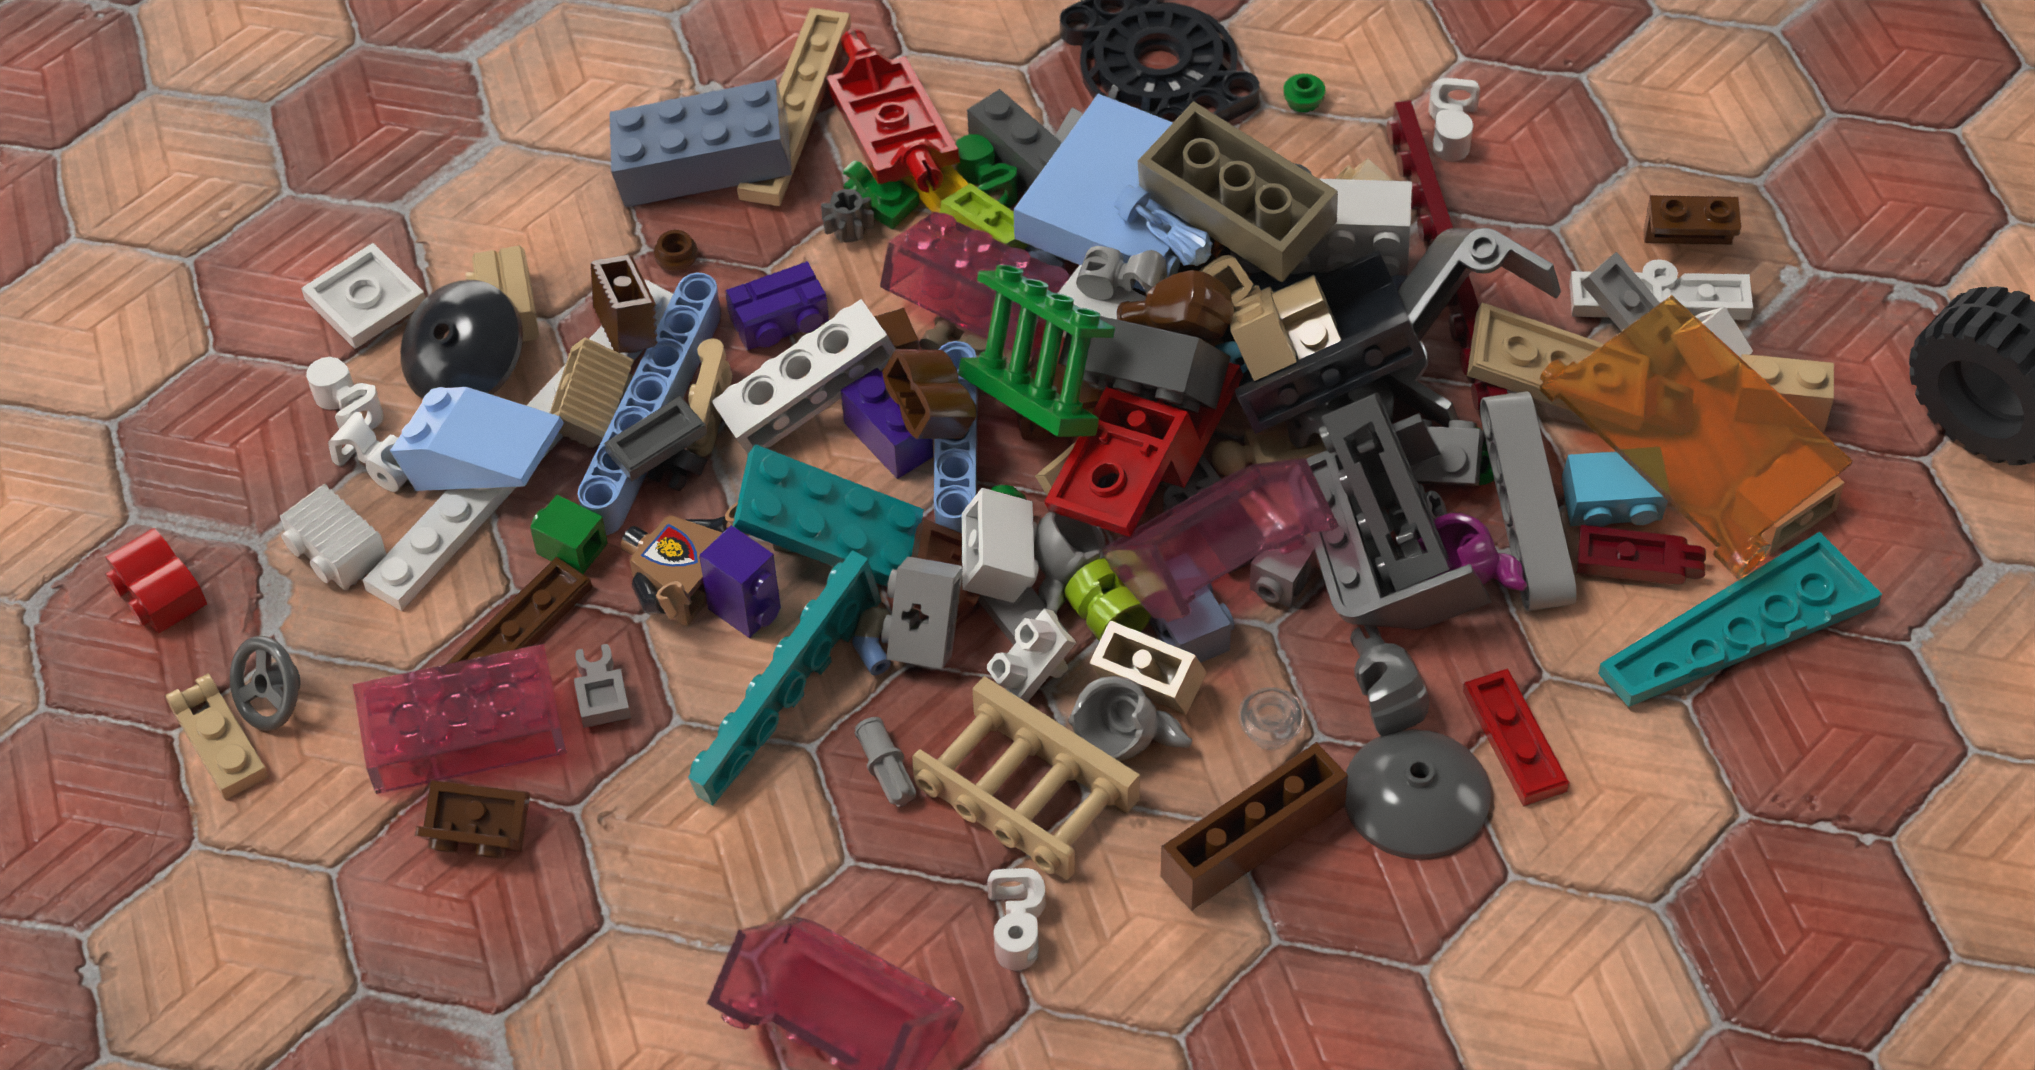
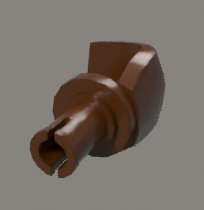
M1192 270L1169 276L1158 282L1156 286H1153L1147 293L1145 300L1124 301L1120 303L1117 309V320L1205 340L1223 337L1234 315V304L1232 303L1230 290L1210 274Z

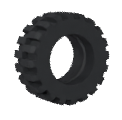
M1994 286L1988 289L1987 287L1969 289L1966 293L1957 295L1915 339L1909 357L1911 385L1917 386L1915 395L1920 405H1925L1928 409L1927 415L1934 424L1939 423L1946 430L1944 434L1952 441L1958 440L1964 444L1965 450L1974 455L1980 453L1986 455L1987 460L1995 463L2007 461L2008 465L2035 463V301L2030 299L2029 294L2019 290L2010 293L2007 287Z

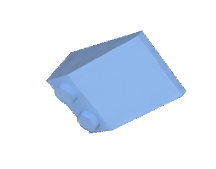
M439 387L431 389L424 396L422 404L410 422L402 429V434L390 452L416 491L525 486L564 422L560 416L469 387Z

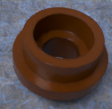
M669 230L663 233L658 238L654 247V257L657 264L671 271L688 268L695 262L698 256L696 242L688 233L682 230Z

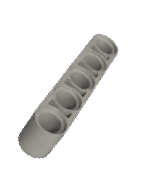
M1525 391L1483 397L1480 402L1481 422L1511 555L1516 557L1523 565V580L1527 583L1526 588L1520 591L1526 611L1574 605L1576 602L1575 577L1530 392Z

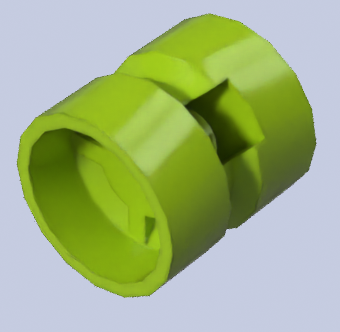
M1097 559L1085 565L1073 575L1065 588L1066 599L1080 617L1086 619V625L1099 642L1110 621L1141 632L1151 618V608L1138 591L1130 586V581L1112 559Z

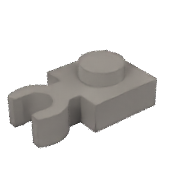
M608 644L601 645L603 656L597 662H588L585 659L583 649H578L575 654L578 671L582 676L574 678L583 728L631 718L621 669L613 670L614 662Z

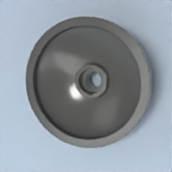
M1406 729L1379 736L1367 743L1356 753L1346 770L1348 783L1345 810L1348 818L1357 832L1370 844L1394 856L1408 859H1433L1449 855L1471 842L1480 832L1487 819L1491 799L1487 774L1482 764L1469 749L1446 735L1429 730ZM1419 773L1427 777L1419 779L1415 778L1412 774Z

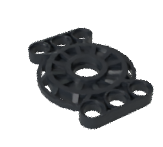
M1081 0L1068 6L1060 14V36L1067 44L1081 46L1080 72L1083 84L1093 98L1097 94H1101L1168 121H1175L1193 101L1199 105H1213L1217 108L1213 114L1226 122L1251 111L1259 102V80L1250 72L1237 71V51L1230 34L1212 16L1194 7L1174 2H1164V0ZM1109 4H1116L1123 9L1116 13L1105 12L1102 8ZM1073 21H1083L1088 24L1086 28L1080 30L1072 29L1067 25ZM1165 51L1174 55L1178 63L1169 68L1153 69L1142 65L1139 60L1148 52ZM1228 51L1231 65L1223 57V52ZM1087 58L1094 59V66L1089 72L1086 64ZM1096 84H1100L1103 90L1108 94V96L1105 93H1103L1096 86ZM1236 87H1245L1251 93L1246 96H1236L1230 90Z

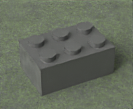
M1100 316L1101 320L1115 327V333L1113 338H1091L1083 382L1089 384L1090 388L1104 392L1105 388L1108 387L1157 402L1159 399L1172 403L1171 406L1191 413L1198 414L1200 406L1216 410L1231 356L1197 337ZM1066 332L1058 364L1064 367L1067 365L1072 335Z

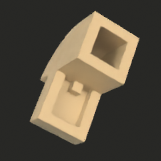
M1314 275L1272 293L1279 316L1286 327L1299 360L1341 341L1333 314Z

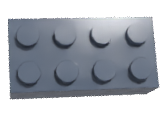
M776 79L610 112L611 173L624 207L737 186L739 183H753L792 175L788 118Z

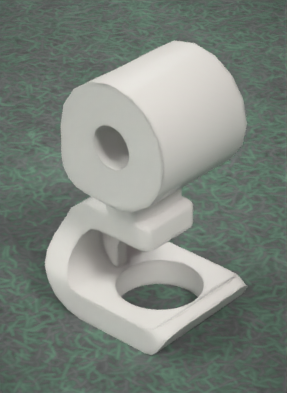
M1442 78L1437 80L1431 88L1428 112L1436 121L1433 150L1443 160L1450 162L1459 161L1469 154L1473 122L1469 115L1464 112H1475L1478 109L1480 88L1474 80ZM1453 90H1464L1470 93L1471 97L1467 100H1455L1448 93Z
M324 357L316 360L309 366L306 377L316 404L323 409L332 410L340 408V411L335 415L339 429L355 412L367 411L364 421L370 429H374L381 424L383 410L375 385L365 383L354 385L348 367L338 358Z
M355 412L328 441L331 459L336 465L343 466L357 452L358 460L366 463V470L370 477L388 491L396 492L408 479L390 452L398 437L390 434L384 441H377L375 433L367 426L360 412Z
M1033 869L993 870L987 882L989 899H1025L1006 902V915L998 920L994 928L995 956L1000 965L1008 970H1024L1033 965L1038 956L1037 917L1041 915L1046 906L1045 883L1041 875ZM1008 881L1022 883L1021 885L1014 887H1004L999 885L1003 882Z

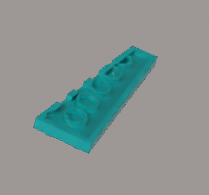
M1819 531L1600 663L1598 674L1625 704L1630 707L1873 609L1879 605L1882 593Z
M852 550L843 563L839 562L833 567L824 590L816 600L812 599L803 609L798 626L790 637L786 636L778 643L773 653V660L763 674H758L751 680L746 690L745 699L735 712H730L723 719L718 729V736L708 750L701 751L696 756L691 765L688 779L698 798L712 806L716 803L750 762L757 750L774 733L779 722L778 713L783 707L790 708L798 704L804 696L806 679L813 671L822 675L832 662L829 655L834 645L840 638L849 642L854 636L860 614L870 607L879 606L882 600L868 558Z

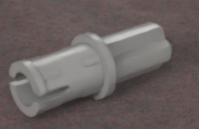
M880 717L864 719L855 727L854 734L869 760L867 769L871 775L877 776L889 803L896 804L897 807L906 806L909 801L915 799L916 790L903 766L904 754L899 748L894 747L884 727V722Z

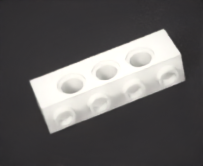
M860 299L850 307L840 310L834 318L815 331L801 337L796 344L777 357L767 360L758 370L739 383L729 386L723 394L712 400V403L747 454L755 444L768 449L841 399L842 388L875 368H878L880 371L883 370L896 348L865 303Z

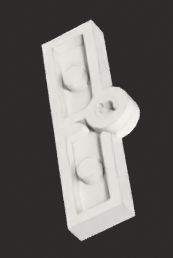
M1660 259L1646 263L1643 267V272H1634L1673 318L1693 319L1700 313L1725 306L1734 320L1751 319L1753 303L1749 274L1685 273L1680 279H1677L1678 272L1676 267L1672 263ZM1571 271L1569 284L1572 317H1609L1580 283L1592 272Z

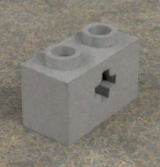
M907 557L897 570L893 569L891 571L887 596L894 598L892 615L885 617L882 629V643L888 644L886 659L943 669L952 657L963 566ZM916 604L921 605L922 614L928 615L925 619H919V610L913 608Z

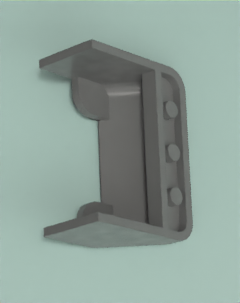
M1451 228L1443 231L1436 237L1398 289L1399 296L1425 354V358L1387 374L1383 378L1392 386L1396 398L1443 427H1449V421L1459 420L1452 402L1418 382L1428 366L1429 359L1426 348L1420 341L1470 272L1486 274L1503 267L1555 299L1561 293L1555 268L1551 262L1490 228Z
M1420 414L1392 424L1410 466L1441 454L1439 446ZM1374 431L1372 432L1373 437L1379 445L1375 449L1360 455L1355 439L1351 440L1358 460H1365L1386 510L1396 504L1393 498L1396 493L1379 456V453L1384 451L1377 432ZM1326 450L1305 459L1297 467L1294 474L1295 488L1332 606L1345 622L1356 625L1420 630L1492 603L1488 592L1471 564L1427 581L1413 584L1396 592L1393 583L1385 584L1378 571L1375 558L1381 555L1374 538L1367 541L1359 527L1356 515L1361 513L1362 510L1356 496L1348 497L1341 485L1338 471L1344 468L1337 452L1329 454Z

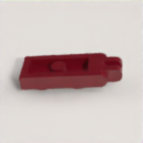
M1586 525L1580 526L1576 565L1577 574L1674 585L1683 584L1686 578L1701 579L1705 576L1706 565L1703 562L1706 561V549L1698 545H1689L1688 540L1683 536Z

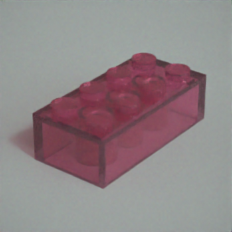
M934 211L888 242L880 287L987 339L996 291L977 281L979 271H996L997 265L1018 267L1023 270L1024 277L1047 283L1049 285L1048 290L1053 293H1058L1071 275L1061 267L1048 265L1031 257L1023 249L1012 248L993 239L987 232L965 226L957 222L951 215ZM1014 301L1005 341V348L1013 351L1021 305ZM1040 316L1037 319L1030 358L1039 352L1042 346L1046 320Z
M544 644L353 684L365 764L375 794L427 784L431 780L441 781L567 754L551 669Z

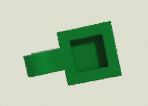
M853 160L843 170V174L850 178L844 184V189H856L862 196V199L870 197L874 219L892 230L919 205V193L900 181L886 182L878 185L869 169L859 161Z

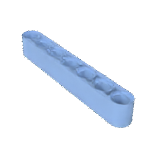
M689 274L679 282L656 329L658 343L655 347L646 349L579 486L577 494L580 506L603 517L606 535L613 534L623 525L648 472L631 481L606 453L604 443L677 397L681 396L683 399L700 363L697 348L700 343L712 338L721 318L717 284L708 274Z

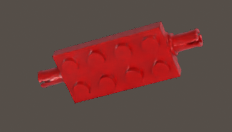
M854 29L857 40L854 39L850 30L842 36L840 44L849 57V63L842 73L826 76L827 86L877 184L895 182L913 175L917 187L922 192H930L926 181H929L933 191L937 190L944 181V176L940 169L960 163L958 147L906 56L889 60L870 46L862 30Z

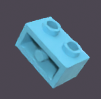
M1660 449L1571 454L1567 457L1561 478L1570 526L1604 527L1612 523L1632 522L1636 525H1646L1662 520L1670 497Z

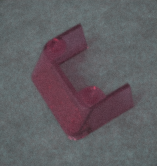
M1306 458L1253 464L1242 468L1139 526L1133 531L1131 537L1124 535L1105 546L1101 551L1110 569L1153 618H1164L1166 622H1170L1178 618H1184L1191 613L1192 609L1189 603L1196 598L1194 592L1262 552L1279 549L1281 555L1290 553L1306 544L1307 541L1304 536L1311 532L1332 531L1339 527Z

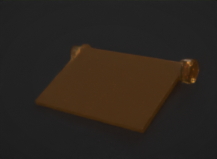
M1672 295L1576 364L1573 361L1566 366L1560 359H1556L1540 375V380L1544 383L1540 385L1539 391L1551 402L1559 397L1717 547L1713 552V556L1737 579H1741L1752 572L1769 553L1771 544L1761 534L1850 467L1853 462L1849 456Z

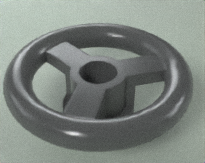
M254 636L245 640L233 656L230 667V689L233 701L240 715L253 727L270 731L283 726L295 709L300 689L298 669L293 664L285 648L270 637ZM256 651V671L252 675L251 682L245 685L244 672L246 663L250 655ZM271 656L275 659L276 662L271 663ZM256 697H266L275 706L277 712L272 716H263L253 708L250 701Z

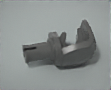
M1364 625L1370 637L1368 639L1365 638L1360 627H1357L1350 636V642L1360 656L1354 667V677L1360 686L1362 694L1368 695L1370 717L1376 731L1380 736L1417 725L1428 714L1430 701L1424 679L1410 654L1396 644L1384 643L1377 626Z

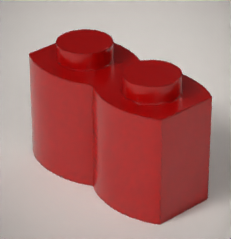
M155 528L150 529L105 556L111 569L105 573L109 584L119 597L127 594L131 598V601L127 604L142 627L150 623L158 633H161L207 605L200 585L194 576L175 555L168 543Z

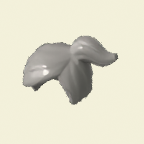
M1048 512L1039 521L1034 542V557L1046 576L1040 585L1038 596L1045 603L1047 609L1057 613L1066 601L1065 588L1073 575L1090 562L1105 558L1106 543L1100 527L1054 512Z
M1102 677L1089 683L1080 693L1068 719L1075 734L1118 761L1135 757L1145 750L1152 740L1172 747L1189 748L1192 744V739L1183 732L1177 719L1167 712L1156 711L1155 706L1150 698L1146 696L1142 687L1132 680L1122 677Z

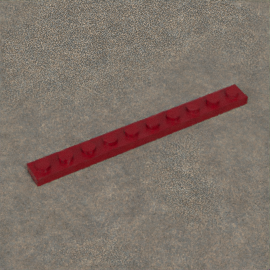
M1412 101L1394 102L1393 120L1387 121V137L1390 146H1396L1398 150L1397 168L1400 177H1406L1407 181H1412L1411 209H1417L1419 215L1417 217V228L1420 240L1427 241L1430 247L1440 233L1453 228ZM1469 275L1446 305V307H1449L1451 314L1449 316L1451 337L1453 341H1460L1461 344L1460 362L1464 375H1467L1476 312L1479 309ZM1471 377L1473 382L1471 385V395L1476 410H1480V402L1483 397L1508 394L1505 388Z

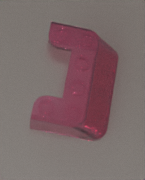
M791 917L738 930L707 1001V1005L722 1013L721 1019L727 1024L746 1030L750 1028V1025H762L773 1022L786 1030L785 1035L788 1039L802 1046H815L829 1054L828 1060L833 1065L844 1070H926L956 1029L964 1011L963 1005L948 994L827 927L801 917Z

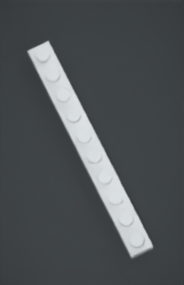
M645 279L644 281L656 303L654 308L657 312L655 314L657 321L655 324L658 327L673 293ZM601 326L590 337V340L613 350L611 342H609V338L606 337L604 328ZM644 349L636 353L624 352L620 354L634 361ZM565 365L527 406L544 412H550ZM561 433L557 434L543 458L563 438ZM516 487L448 489L363 579L365 590L402 611Z

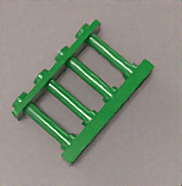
M997 265L996 271H979L977 281L996 291L985 352L980 353L979 357L961 358L958 375L1057 437L1096 436L1099 418L1082 408L1083 403L1079 401L1091 338H1113L1115 327L1101 320L1099 312L1074 305L1072 297L1049 291L1047 283L1024 277L1023 270L1018 267ZM1014 301L1021 305L1011 362L1009 364L1006 362L1007 358L1003 355ZM1040 316L1046 320L1036 377L1033 379L1028 366L1037 319ZM1063 331H1066L1072 335L1060 395L1056 392L1057 388L1053 385Z

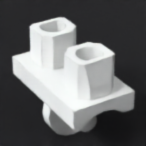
M1045 608L1036 619L1024 618L1015 629V645L1008 653H996L987 664V670L996 683L1005 687L1006 690L1026 703L1049 676L1061 678L1068 670V665L1063 658L1076 644L1073 637L1059 624L1055 612Z

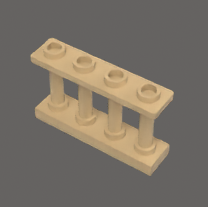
M984 676L972 689L973 708L976 718L937 760L920 749L912 756L915 782L927 795L931 797L939 796L953 805L956 812L969 822L977 821L991 830L996 839L1009 848L1017 847L1029 855L1033 862L1044 872L1049 874L1055 872L1062 878L1069 880L1075 873L1074 850L1070 846L1106 805H1115L1126 813L1130 812L1139 801L1140 774ZM990 730H998L1014 740V743L976 785L954 771ZM1028 755H1037L1053 767L1015 810L992 796ZM1075 779L1092 791L1054 836L1031 822L1067 780L1073 781Z

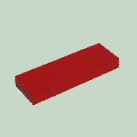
M1507 668L1464 682L1463 693L1523 807L1568 792L1569 781L1509 669Z

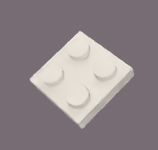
M371 243L301 288L304 299L355 349L415 311L425 299L424 291L374 243Z

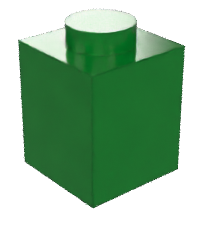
M557 494L546 508H541L535 514L530 526L537 555L550 561L558 557L582 574L586 572L608 544L604 521L601 515Z

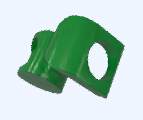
M969 134L959 138L955 144L959 150L960 163L954 164L955 170L969 184H979L977 188L987 195L998 189H1005L1003 196L997 201L1007 208L1015 205L1018 201L1017 167L1005 163L995 165L994 148L984 136Z

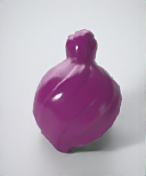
M1448 513L1434 520L1452 562V567L1445 572L1426 579V581L1471 564L1483 586L1490 580L1495 579L1506 588L1520 591L1526 588L1527 583L1523 580V565L1516 557L1497 552L1488 528L1478 519L1463 513ZM1421 537L1419 544L1424 551L1427 549Z

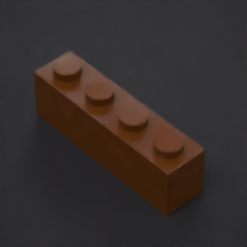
M1317 742L1162 845L1160 877L1191 911L1345 807L1348 774Z

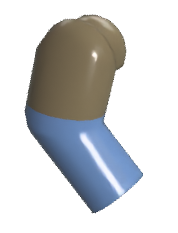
M875 606L866 609L860 614L852 644L870 674L880 675L891 665V661L886 659L887 654L879 644L885 617L891 614L888 610L884 608L879 609Z

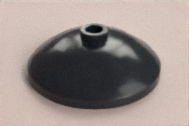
M456 281L444 285L431 293L413 312L402 336L400 362L404 377L410 388L422 399L431 389L439 387H469L491 395L496 393L512 374L521 353L523 328L519 312L512 300L504 292L483 281ZM449 330L447 337L444 338V335Z

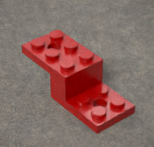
M1229 363L1216 410L1200 406L1198 414L1174 408L1171 406L1172 403L1159 399L1157 402L1106 387L1092 412L1093 415L1099 418L1096 436H1079L1044 501L1048 511L1131 537L1160 481L1185 488L1235 389L1243 377L1240 366ZM1110 473L1119 475L1114 485L1108 488L1097 487V482L1102 476Z

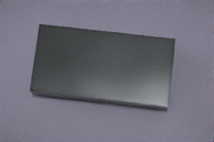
M679 396L611 438L604 445L606 453L631 481H634L708 433L706 424Z

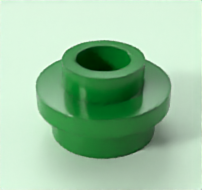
M1307 73L1296 74L1288 78L1284 83L1283 96L1291 109L1301 113L1311 112L1317 109L1324 100L1325 85L1315 75Z

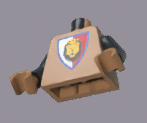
M737 503L728 509L725 516L716 519L684 520L672 515L665 517L651 534L637 526H631L625 532L621 540V549L632 555L630 559L633 576L632 588L645 613L649 615L666 614L669 619L675 618L688 627L705 607L707 600L699 555L728 527L733 526Z

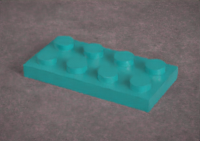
M755 444L748 453L733 527L745 534L833 567L839 562L843 563L853 550L868 558L876 583L888 587L891 571L893 569L897 570L907 557L912 556L916 528L922 522L924 509Z

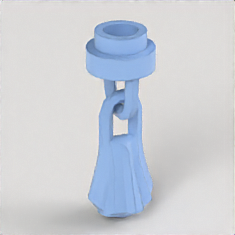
M1128 185L1121 191L1114 203V207L1119 210L1118 215L1128 223L1134 221L1139 215L1146 218L1147 227L1151 233L1167 244L1184 266H1198L1207 262L1212 248L1208 232L1189 227L1165 211L1155 210L1152 212L1147 209L1146 205L1149 201L1150 193L1140 186L1134 188ZM1161 219L1172 226L1168 234L1156 226L1163 224Z

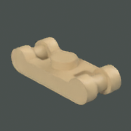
M707 339L699 344L697 353L702 365L697 383L692 384L689 389V406L706 424L708 434L686 448L688 451L701 457H705L712 452L722 418L712 400L723 394L732 381V371L729 363L726 361V352L722 342L718 339Z

